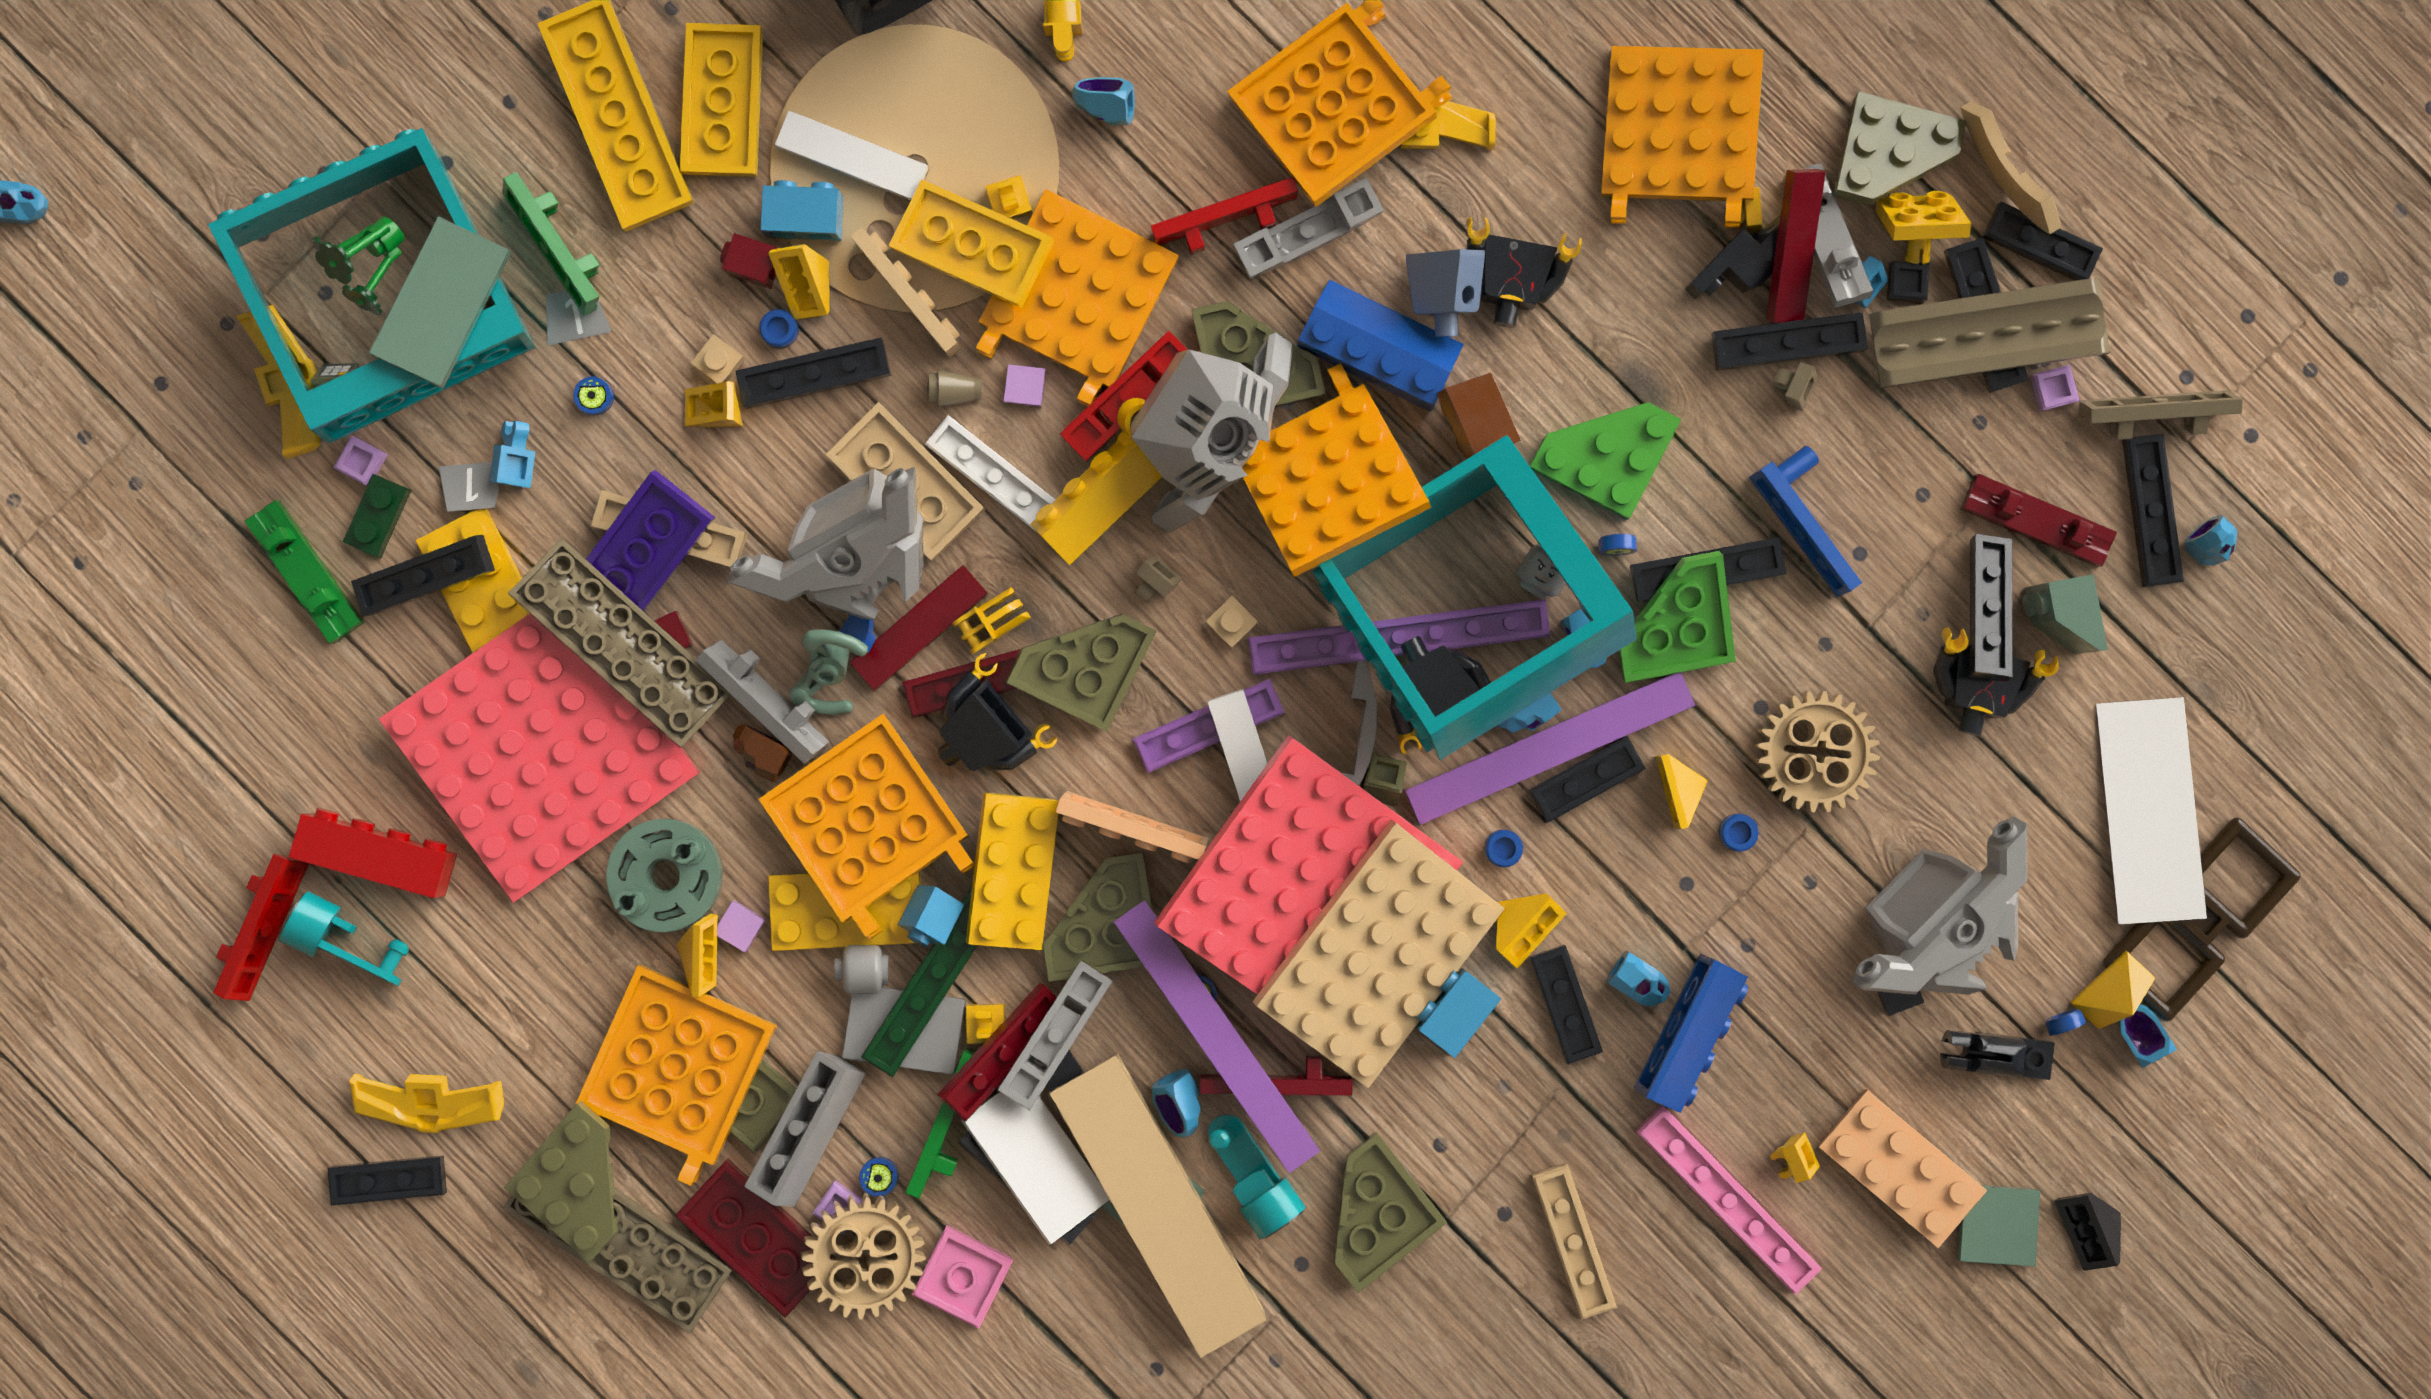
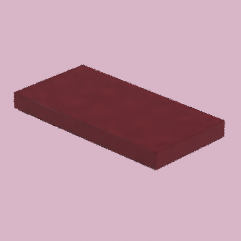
M728 1158L681 1208L675 1217L786 1318L811 1291L808 1288L807 1282L814 1276H804L802 1268L811 1262L802 1260L801 1252L812 1250V1248L805 1245L803 1240L804 1237L812 1235L781 1206L770 1204L744 1187L749 1177ZM833 1254L830 1255L831 1259L836 1258Z

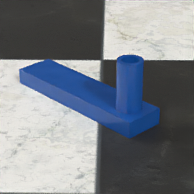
M1804 446L1778 466L1772 461L1748 478L1836 597L1851 592L1862 582L1790 485L1819 463L1818 456L1809 446Z

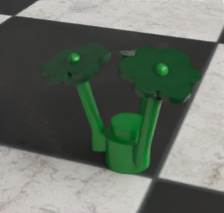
M382 217L373 225H368L360 233L339 245H332L329 241L321 242L317 236L313 237V244L317 250L315 253L317 262L325 268V273L329 278H336L342 284H348L352 279L350 274L354 271L350 258L364 248L375 257L385 256L365 287L357 285L355 288L349 285L342 287V294L358 307L373 314L381 315V305L376 301L378 298L373 291L392 262L402 255L398 246L404 242L405 238L400 228L389 218Z

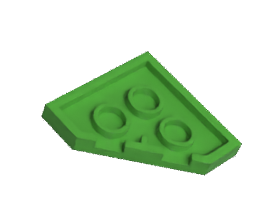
M1647 402L1546 434L1530 467L1534 472L1628 520L1634 512L1682 419Z
M1720 551L1681 558L1635 619L1637 639L1618 651L1622 679L1625 683L1736 662L1723 554Z

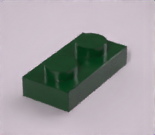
M373 474L343 542L373 556L382 558L412 490Z

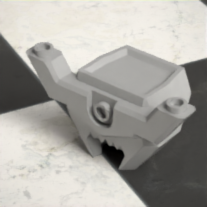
M1277 333L1270 334L1254 357L1253 371L1239 362L1190 349L1175 355L1131 423L1132 439L1161 476L1176 486V488L1165 494L1153 512L1152 522L1167 532L1179 529L1205 514L1220 491L1247 476L1242 466L1253 455L1260 440L1269 442L1274 407L1289 385L1293 352L1291 342Z
M916 467L906 471L903 468H899L888 476L873 468L809 504L794 529L787 550L790 559L783 562L762 554H757L751 558L748 555H744L732 564L727 583L786 603L806 593L810 602L861 619L874 620L879 612L874 607L876 598L889 584L898 581L905 603L919 590L924 567L923 518L918 512L916 505Z
M2011 817L1999 822L1994 827L1992 835L1988 838L1987 866L1981 872L1953 856L1923 848L1865 907L1874 933L1887 955L1877 954L1863 960L1858 965L1851 982L1862 990L1916 995L1920 990L1970 995L1987 989L1988 987H1986L1984 981L1969 973L1967 969L1975 970V961L1983 962V953L1991 954V945L1998 946L2004 959L2015 961L2018 949L2017 891L2027 882V823L2016 817Z

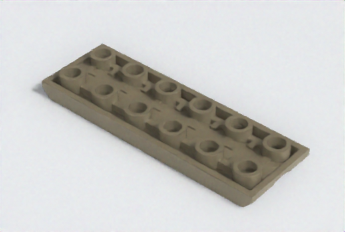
M2099 278L1883 310L1869 314L1880 389L2110 353Z
M562 538L508 592L523 609L680 748L731 695L695 661L696 659Z
M616 1188L613 1195L614 1217L617 1216L618 1232L590 1263L582 1258L512 1195L503 1206L504 1210L688 1333L692 1332L733 1270L720 1257Z

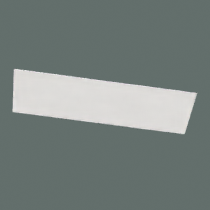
M2184 697L2096 704L2118 924L2206 919Z

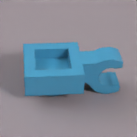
M520 421L503 422L502 439L505 445H494L489 482L519 488H531L535 451L525 449L529 435V423Z

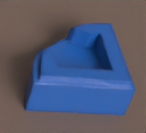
M849 615L839 632L853 636L868 646L869 653L876 636L873 634V620Z

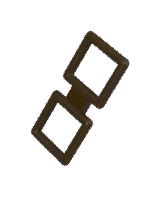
M2241 818L2231 819L2200 853L2202 874L2238 836L2277 871L2281 877L2242 920L2204 886L2206 919L2165 921L2206 960L2166 1003L2149 988L2142 1002L2163 1021H2171L2225 962L2224 954L2211 943L2220 932L2227 927L2238 938H2247L2301 878L2300 872ZM2159 922L2136 923L2103 960L2104 967H2109L2126 950L2131 953Z

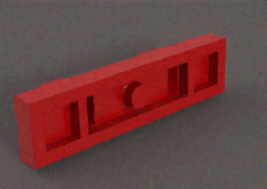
M1291 177L1151 225V231L1154 241L1161 246L1185 238L1190 253L1193 255L1205 250V244L1201 235L1202 231L1256 214L1261 230L1266 227L1267 229L1276 226L1272 208L1297 199L1298 189L1295 180Z
M1168 331L1060 433L1061 437L1087 463L1121 430L1117 421V415L1122 404L1132 398H1141L1146 401L1175 355L1187 350L1186 347ZM1100 411L1110 420V422H1111L1113 425L1109 424V423L1105 420V418L1102 416V414L1100 413ZM1139 411L1133 414L1131 420L1139 413Z
M273 854L263 877L251 875L246 888L256 895L234 945L221 944L216 958L224 962L225 966L213 991L215 995L222 999L250 1001L309 863L289 858V856Z

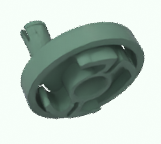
M678 819L650 820L630 829L616 843L607 864V888L614 903V908L632 924L654 932L676 931L701 920L716 903L723 882L722 861L712 840L698 827ZM662 830H668V831H663V832L658 833V834L650 835V836H648V837H645L644 839L642 838L643 836H646V835L651 834V833H654V832H660V831H662ZM629 850L630 852L628 853V855H627V857H626V859H625L623 868L621 869V872H620L621 878H622V879H625V878H626V881H622V880L620 879V877H619V870H620V868H621V866H622L624 857H625L627 851ZM663 860L673 862L679 870V881L671 889H663L654 881V869ZM702 870H706L705 872H703L700 885H699L698 889L695 891V889H696V887H697V885H698V883H699ZM678 905V908L675 909V910L668 911V912H662V911H667V910H670V909H672V908H675V907ZM655 912H660V913H657V918H658V919H667V920H665V921L657 920V919L655 918ZM684 914V915L679 916V917H676V918H671V917H674V916H677V915Z

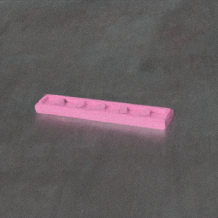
M1660 1105L1635 1130L1793 1294L1796 1295L1822 1270L1663 1105Z

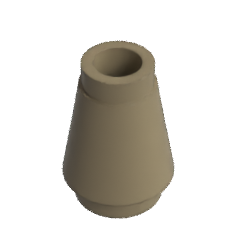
M937 370V373H928V403H937V407L981 400V378Z

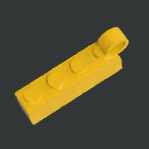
M1132 398L1122 404L1118 411L1117 421L1123 431L1119 434L1117 441L1107 451L1095 456L1090 463V467L1080 477L1069 481L1064 487L1063 493L1052 504L1043 506L1036 514V519L1030 524L1069 566L1162 477L1131 436V418L1134 413L1142 408L1146 402L1144 399Z

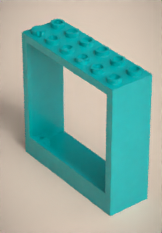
M423 128L404 130L397 134L392 142L383 146H369L360 151L358 157L347 162H333L324 168L323 173L312 178L300 177L289 183L287 189L276 194H262L252 201L253 204L240 210L233 211L230 209L224 211L217 216L216 221L208 224L309 429L328 444L536 348L500 276L490 294L495 305L481 312L443 389L377 359L310 390L239 247L423 164L426 165L454 223L480 236L437 149Z
M1508 435L1422 486L1430 502V509L1317 565V568L1312 570L1323 596L1329 604L1333 603L1342 625L1348 633L1352 632L1361 654L1367 662L1371 661L1377 671V678L1386 692L1390 691L1396 700L1395 704L1405 721L1411 722L1416 731L1415 735L1427 753L1433 750L1439 760L1637 639L1633 610ZM1498 486L1576 596L1580 608L1590 622L1435 717L1344 579L1493 487Z

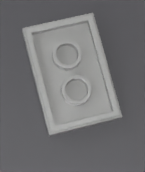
M882 986V989L877 994H852L842 1058L867 1062L861 1056L902 994L903 989ZM950 996L944 997L900 1067L955 1074L966 999Z

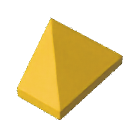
M805 244L770 250L768 254L794 319L828 315L830 312L829 260Z
M726 381L685 389V427H743L734 382Z
M1669 754L1657 755L1655 759L1674 828H1688L1708 780Z
M1547 893L1498 902L1505 909L1497 918L1496 950L1518 969L1567 913Z
M709 914L694 923L676 943L693 997L699 998L716 986L717 914Z
M2126 950L2070 1002L2075 1008L2081 1010L2083 1015L2098 1029H2101L2134 1015L2155 977Z

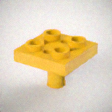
M1931 191L1927 195L1912 196L1908 193L1896 192L1890 194L1889 197H1882L1881 200L1876 202L1875 212L1893 241L1908 240L1907 253L1905 255L1907 262L1919 264V257H1922L1921 263H1928L1930 261L1932 239L1970 237L1971 222L1954 197L1947 192Z

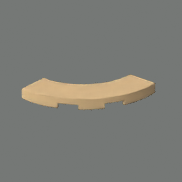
M1972 101L1961 106L1963 118L1966 120V126L1975 146L2006 195L2025 216L2045 232L2051 234L2060 229L2061 222L2053 196L2043 190L2026 171L2019 175L2014 165L2008 160L2007 156L2011 154V150L1999 130L1993 112Z

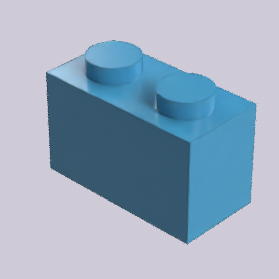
M777 180L774 181V186L763 185L761 231L767 238L842 241L844 197L838 188H834V185L828 182H812L811 187H796L795 182Z
M1463 968L1458 973L1454 970L1440 987L1443 993L1435 1003L1430 1000L1422 1013L1417 1016V1019L1420 1020L1416 1026L1418 1030L1453 1058H1456L1501 1000L1497 994Z

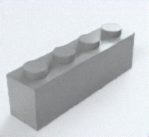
M817 1051L744 1187L772 1205L795 1207L866 1072L838 1055Z

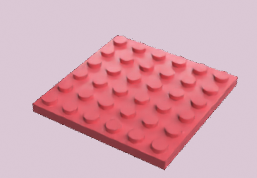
M530 614L379 718L381 724L513 903L700 773L682 747L680 748Z
M1288 735L1154 923L1157 927L1258 995L1390 820L1405 829L1455 870L1459 869L1463 861Z

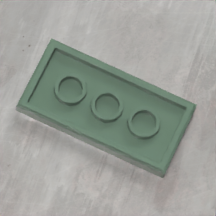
M438 216L369 353L386 363L443 389L511 255L510 250Z

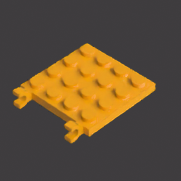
M1365 0L1355 10L1348 3H1345L1227 91L1231 101L1291 177L1294 178L1295 182L1315 207L1435 120L1437 114L1433 107H1440L1452 99V95L1449 93L1451 86L1442 75L1420 92L1369 30L1367 25H1375L1386 17L1382 11L1384 5L1381 0Z
M1612 46L1601 190L1602 197H1612L1611 224H1626L1628 198L1726 201L1724 228L1740 229L1742 202L1754 199L1764 49Z
M1045 189L1027 226L1051 236L1055 242L1022 308L996 296H991L978 321L987 330L978 342L976 350H978L979 354L992 360L1004 336L1087 377L1088 379L1081 388L1077 400L1078 403L1088 407L1097 399L1102 386L1108 388L1120 377L1179 259V255Z
M1341 363L1327 370L1339 396L1272 430L1269 442L1260 440L1253 455L1242 466L1243 471L1247 474L1243 480L1294 577L1431 508L1426 494L1364 384L1353 388Z
M884 713L758 799L841 922L845 924L853 918L864 936L868 937L869 940L882 932L875 919L866 909L945 853L950 855L963 874L973 869L975 865L960 844L969 835Z
M637 965L576 1104L582 1101L600 1118L603 1116L688 1154L677 1180L691 1186L693 1182L696 1183L698 1181L704 1162L710 1165L716 1164L777 1025L706 993L699 998L693 997L688 985L643 965Z

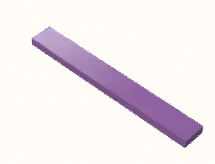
M1546 599L1373 621V624L1395 657L1405 656L1401 645L1417 636L1421 637L1429 652L1441 646L1452 650L1550 637ZM1343 625L1248 637L1253 675L1366 661L1356 645L1357 641L1352 632L1348 633Z
M1681 672L1674 673L1404 791L1417 821L1421 825L1695 706V703Z
M1144 900L1114 921L1115 925L1284 1167L1291 1173L1319 1153L1320 1149L1170 935L1155 925L1154 922L1157 917Z

